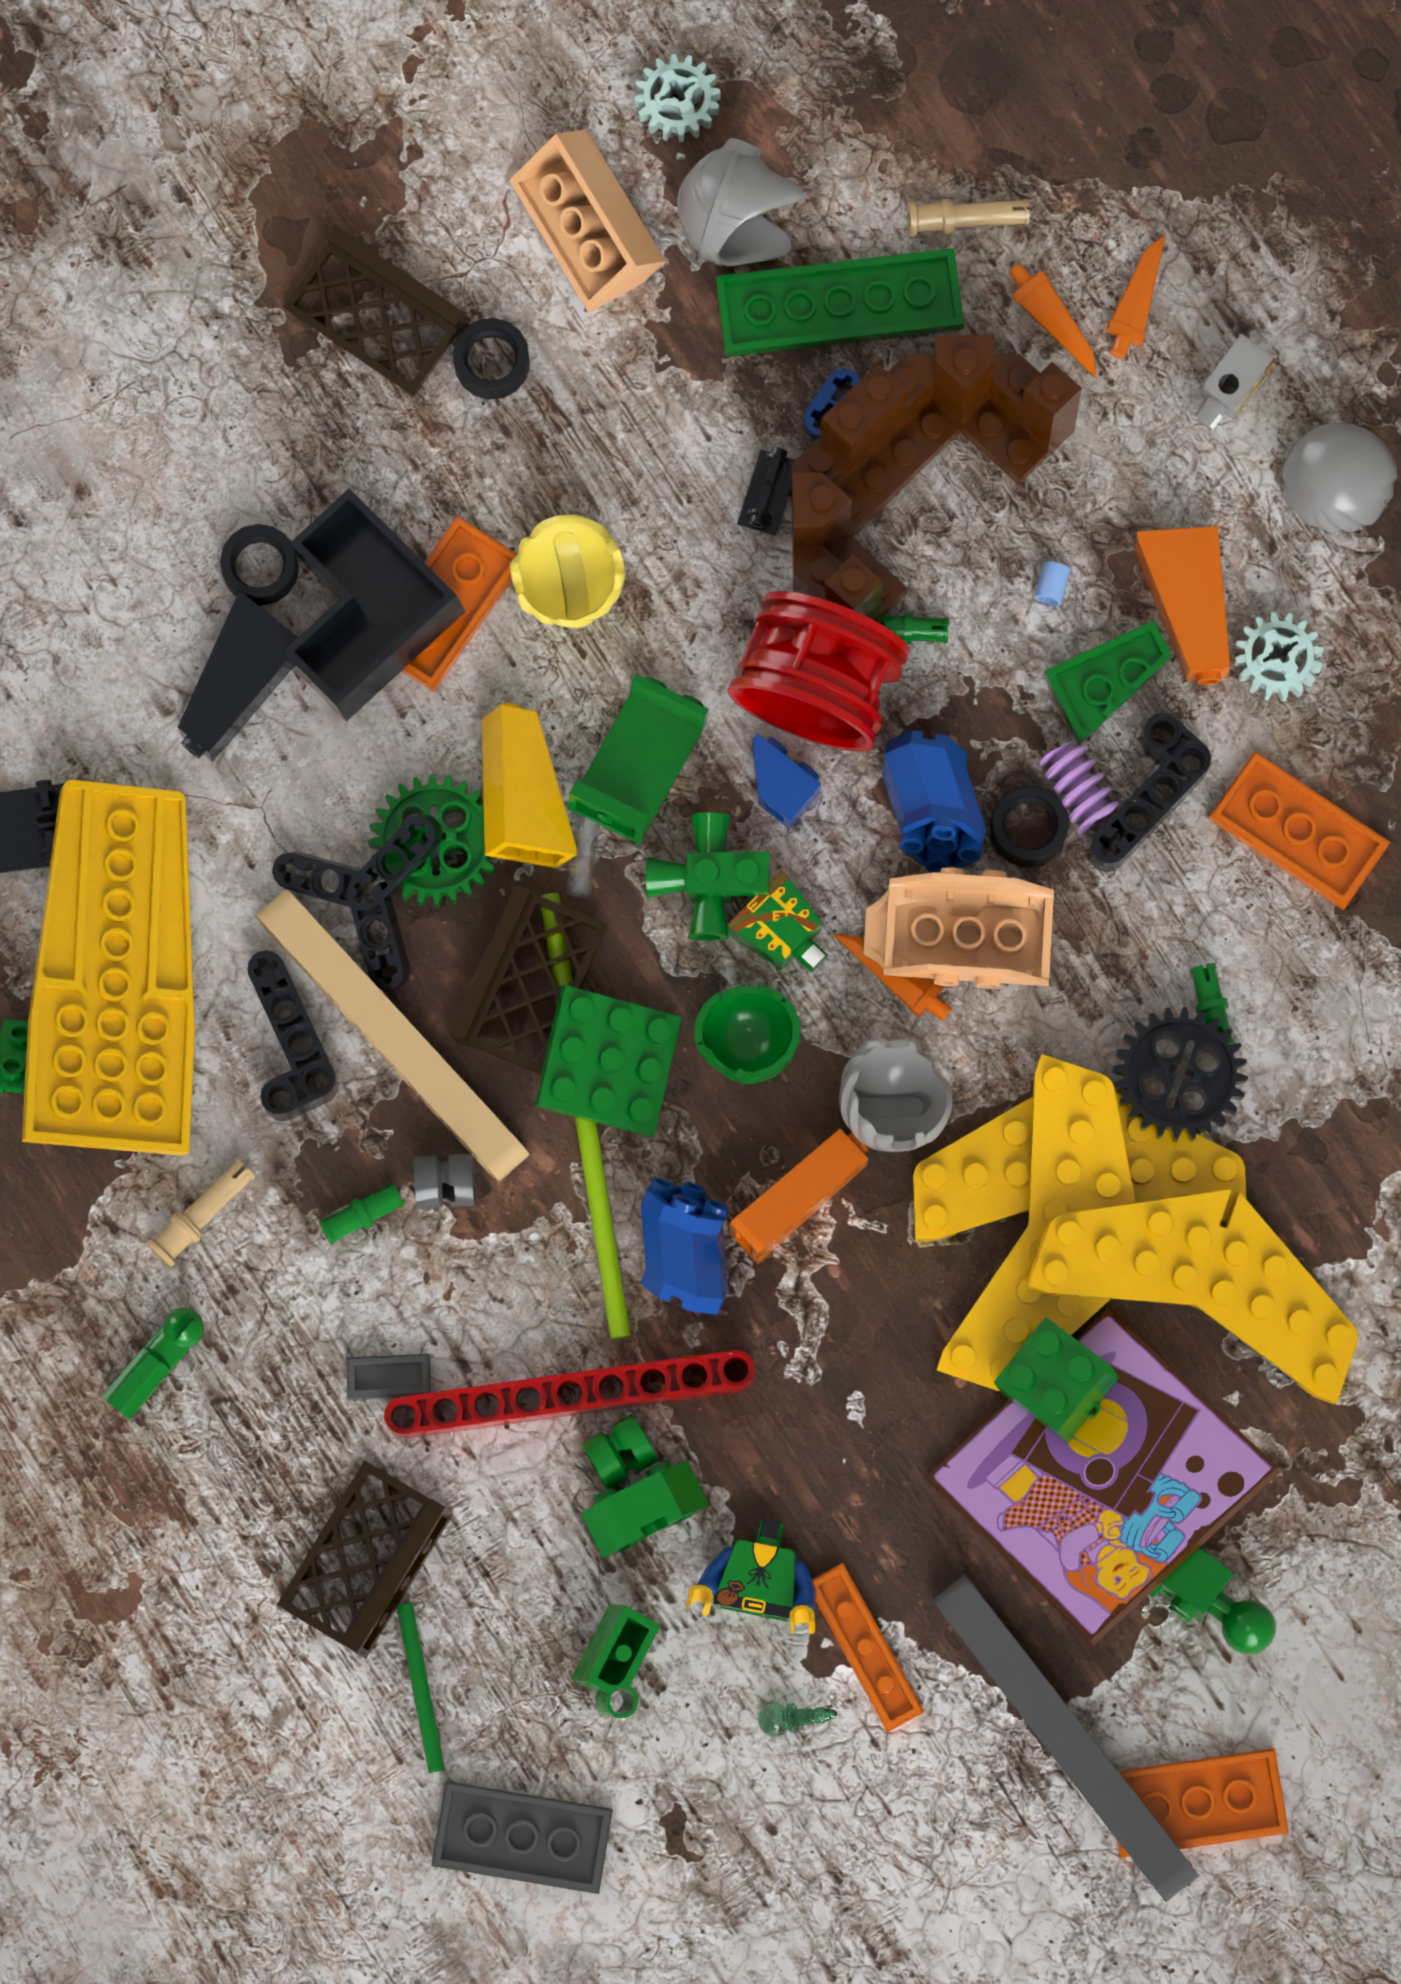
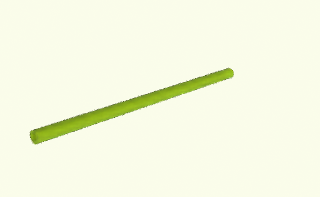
M559 893L541 895V897L561 905ZM541 907L544 931L559 926L554 913ZM559 915L564 924L563 916ZM562 933L546 938L549 960L569 953ZM570 960L550 967L557 988L573 982ZM575 1117L610 1339H624L631 1337L597 1123Z

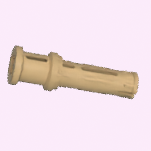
M942 199L940 203L916 205L915 201H908V233L910 237H916L918 233L938 231H942L943 235H950V233L954 232L955 228L1029 225L1030 210H1027L1029 202L1028 199L953 204L952 200Z
M236 1159L183 1214L180 1212L174 1213L170 1217L171 1223L154 1240L149 1238L145 1242L146 1246L171 1269L175 1265L174 1259L191 1243L196 1244L202 1236L200 1231L255 1178V1175L248 1167H244L243 1162Z

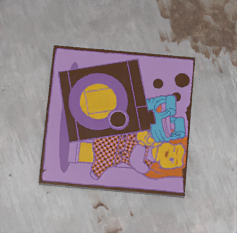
M1110 1309L1105 1311L1076 1340L1110 1364L1119 1376V1379L1099 1403L1101 1410L1093 1419L1088 1417L1068 1444L1011 1400H1008L925 1476L928 1482L1092 1646L1280 1473L1278 1467Z

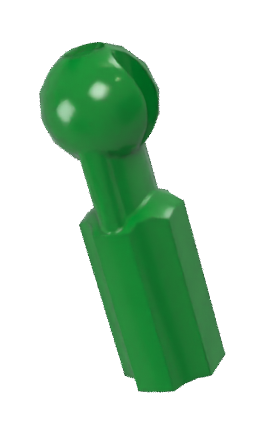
M181 1307L174 1309L167 1315L161 1328L133 1358L102 1397L126 1418L131 1420L171 1373V1370L186 1352L200 1341L204 1334L202 1317L191 1308Z

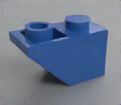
M757 733L752 739V752L758 805L790 830L821 793V783L818 781L820 776L806 763L800 762L797 765L786 756L788 753L787 749L773 737H768L766 740Z

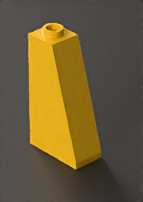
M515 703L500 704L481 719L485 856L558 868L577 855V847L537 711L522 709L520 705Z

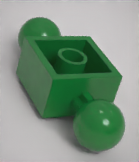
M1200 1548L1149 1594L1152 1597H1155L1157 1593L1161 1594L1170 1601L1168 1608L1188 1623L1192 1618L1200 1623L1205 1615L1209 1613L1222 1623V1634L1227 1644L1233 1650L1242 1654L1262 1652L1272 1643L1276 1634V1621L1267 1606L1255 1600L1235 1602L1223 1593L1234 1573Z

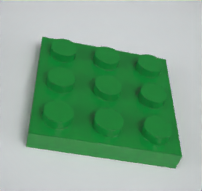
M569 985L562 986L534 1106L646 1137L655 1136L681 1017Z

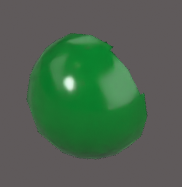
M761 984L759 986H738L721 993L718 991L703 1004L695 1020L694 1041L699 1053L715 1070L734 1082L751 1085L773 1079L789 1066L800 1043L801 1022L793 1004L779 991Z

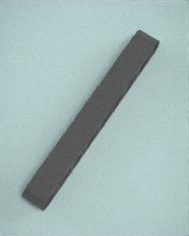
M965 1574L934 1597L932 1602L1163 1900L1165 1902L1169 1901L1198 1878V1873L967 1576Z

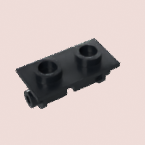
M772 447L771 452L760 450L737 525L776 536L791 489L792 463L795 461V459L786 457L788 453L786 450L779 447Z

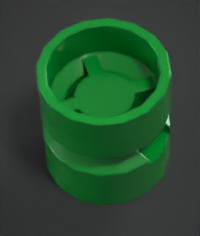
M632 1414L611 1425L610 1434L606 1435L599 1432L581 1443L582 1448L606 1489L615 1487L627 1480L628 1471L634 1470L639 1473L658 1462L654 1450Z

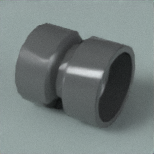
M449 1154L446 1161H441L437 1155L414 1156L416 1209H440L444 1202H448L452 1208L475 1207L473 1154Z

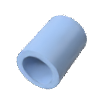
M1043 562L1034 598L1044 604L1061 605L1071 569L1061 563Z

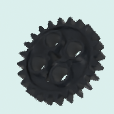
M1183 1007L1179 1018H1174L1170 1008H1166L1162 1021L1152 1012L1148 1016V1028L1138 1021L1135 1023L1134 1029L1138 1035L1137 1038L1125 1034L1123 1037V1042L1130 1050L1117 1049L1115 1056L1125 1062L1124 1064L1113 1066L1112 1073L1123 1076L1122 1080L1114 1083V1090L1126 1091V1095L1119 1100L1118 1104L1119 1106L1132 1104L1133 1109L1128 1116L1129 1120L1135 1119L1138 1116L1144 1118L1141 1131H1145L1152 1124L1157 1126V1139L1161 1138L1165 1130H1170L1173 1142H1177L1181 1131H1186L1189 1140L1194 1141L1197 1133L1196 1129L1198 1128L1208 1137L1212 1133L1210 1122L1213 1121L1218 1126L1224 1127L1227 1122L1222 1112L1234 1115L1238 1110L1230 1099L1242 1100L1245 1096L1243 1091L1235 1087L1236 1085L1246 1083L1248 1080V1076L1237 1073L1238 1069L1247 1064V1060L1234 1058V1054L1240 1050L1242 1045L1241 1043L1228 1045L1226 1041L1231 1035L1232 1030L1228 1029L1219 1034L1216 1031L1219 1019L1216 1017L1208 1025L1203 1023L1204 1011L1202 1010L1198 1012L1195 1019H1190L1187 1007ZM1162 1039H1169L1176 1044L1178 1054L1171 1058H1165L1157 1052L1156 1043ZM1192 1040L1194 1048L1185 1069V1075L1190 1078H1184L1179 1087L1173 1108L1168 1109L1165 1104L1175 1079V1074L1170 1071H1176L1182 1059L1187 1041ZM1200 1053H1209L1216 1059L1217 1068L1209 1072L1203 1071L1196 1065L1195 1057ZM1151 1077L1161 1080L1165 1088L1164 1093L1157 1097L1148 1095L1143 1089V1081ZM1189 1091H1195L1202 1096L1204 1106L1199 1110H1190L1183 1104L1182 1095Z

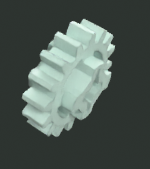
M671 54L670 63L666 65L660 58L656 59V70L653 71L645 67L643 77L646 81L636 82V92L639 95L634 96L635 107L642 108L638 112L640 122L650 120L648 124L649 132L653 134L658 129L663 130V140L665 141L669 139L671 133H676L679 142H684L685 133L689 131L695 138H698L699 126L702 125L710 129L712 126L710 115L719 114V104L716 101L720 100L721 93L719 88H713L716 85V75L710 74L705 76L706 64L702 62L697 67L692 66V56L690 55L686 57L684 63H678L676 54ZM660 83L661 91L655 94L654 99L651 100L654 88ZM676 94L679 99L684 98V100L679 102L676 97L671 98V96ZM704 96L701 108L695 113L694 104L700 102L701 97Z
M1271 612L1268 623H1265L1261 617H1256L1253 623L1255 630L1245 626L1241 635L1246 641H1237L1234 650L1243 654L1235 657L1234 666L1244 667L1238 679L1240 682L1248 679L1252 681L1249 690L1252 694L1259 688L1265 690L1264 700L1267 701L1273 692L1278 693L1281 702L1286 701L1288 691H1292L1295 696L1300 697L1303 693L1302 683L1312 687L1316 679L1311 673H1319L1323 665L1319 661L1314 660L1321 657L1323 653V647H1313L1312 645L1317 640V632L1306 634L1304 630L1308 622L1303 620L1298 625L1293 624V614L1291 613L1287 614L1284 621H1279L1276 612ZM1278 633L1287 634V635L1291 636L1292 638L1279 635ZM1258 640L1262 654L1257 656L1255 660H1252V647ZM1274 651L1277 655L1287 654L1284 663L1279 658L1270 659L1272 652ZM1304 653L1305 665L1299 673L1295 659ZM1264 676L1277 678L1279 681L1270 680Z

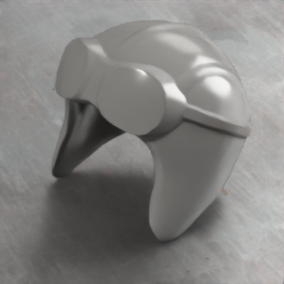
M729 138L722 148L708 153L697 162L684 178L677 197V209L681 227L690 245L699 254L701 259L725 266L768 261L783 257L789 253L791 242L788 234L776 224L765 219L761 213L796 203L804 197V191L799 185L774 173L761 160L763 151L760 148L740 139Z

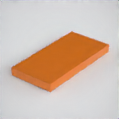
M459 516L455 517L424 563L457 595L465 613L401 671L432 692L436 691L512 581L510 562L518 555Z
M1256 751L1251 755L1208 817L1210 821L1343 911L1391 843Z
M1275 1748L1118 1771L1179 1850L1289 1833ZM1117 1840L1120 1858L1130 1857Z

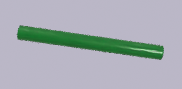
M413 1603L399 1605L396 1608L428 1773L444 1771L445 1766Z

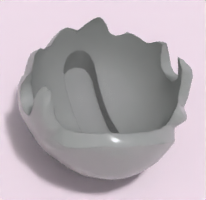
M1349 423L1323 424L1304 434L1289 451L1282 470V477L1286 484L1282 496L1287 506L1292 507L1301 521L1309 526H1319L1330 534H1335L1340 530L1355 532L1363 525L1374 524L1384 511L1386 502L1393 498L1394 481L1398 478L1397 466L1388 446L1371 431Z
M914 1037L901 1040H886L884 1038L869 1040L856 1051L844 1067L839 1091L840 1112L844 1122L854 1136L871 1149L882 1152H903L917 1149L935 1140L949 1120L952 1111V1092L950 1086L942 1075L932 1069L934 1064L933 1058L917 1051L918 1040Z

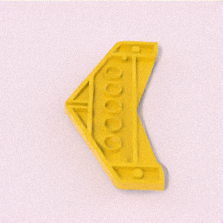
M1044 1054L1040 1055L1034 1073L1028 1226L942 1350L936 1368L937 1371L996 1391L1000 1390L993 1382L1045 1317L1072 1335L1110 1300L1108 1298L1072 1295H1048L1025 1287L1047 1223L1055 1216L1065 1213L1136 1203L1113 1083L1101 1073Z
M1115 1092L1136 1203L1232 1189L1220 1226L1224 1227L1235 1193L1240 1192L1246 1199L1245 1165L1241 1157L1197 1133L1195 1140L1190 1141L1186 1131H1181L1177 1142H1173L1170 1130H1165L1161 1138L1157 1139V1126L1153 1124L1145 1131H1141L1144 1118L1138 1116L1135 1119L1129 1120L1128 1116L1133 1106L1132 1104L1119 1106L1118 1102L1123 1096ZM1034 1096L924 1159L916 1166L913 1174L915 1242L938 1241L954 1236L962 1231L1029 1211Z
M1232 1189L1065 1213L1055 1216L1047 1223L1025 1287L1048 1295H1072L1190 1305L1203 1311L1297 1382L1296 1384L1311 1396L1331 1404L1338 1402L1358 1342L1357 1330L1240 1192L1235 1193L1224 1227L1220 1226Z

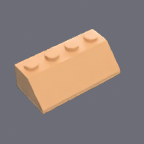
M587 130L556 133L509 180L588 312L596 310L641 285L666 262Z

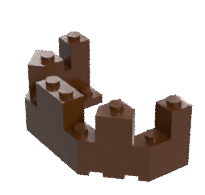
M993 335L935 336L934 355H905L888 372L880 364H877L821 418L820 437L792 463L793 592L834 602L878 622L907 595L908 588L852 537L960 433L1020 485L1074 432L1082 388L1053 362L1040 373L1020 354H994Z

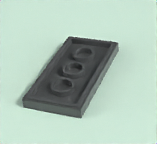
M446 1781L431 1866L599 1894L613 1809Z

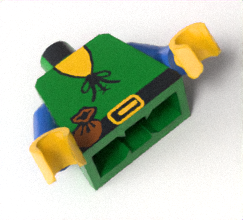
M760 1520L756 1542L737 1540L734 1546L724 1548L705 1568L697 1585L691 1587L688 1592L686 1609H690V1605L693 1602H702L705 1604L702 1613L704 1616L710 1613L714 1597L713 1604L716 1608L790 1622L791 1633H795V1626L803 1622L809 1624V1634H813L816 1630L814 1614L816 1588L807 1564L797 1559L795 1551L780 1548L785 1526L782 1523Z

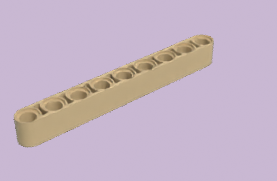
M283 890L255 915L266 931L498 1183L529 1156L528 1151L289 890Z

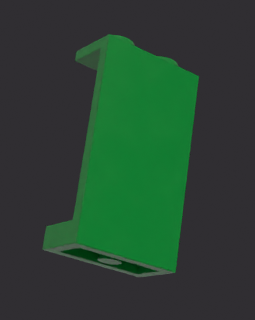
M636 674L632 680L630 695L582 781L576 780L569 793L567 809L640 845L703 732L709 709L705 708L698 699L692 696H680L668 690L664 683L655 678H644Z

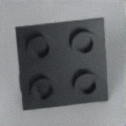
M40 780L35 782L36 787L0 792V874L50 866L60 790L65 783L52 785L51 780Z

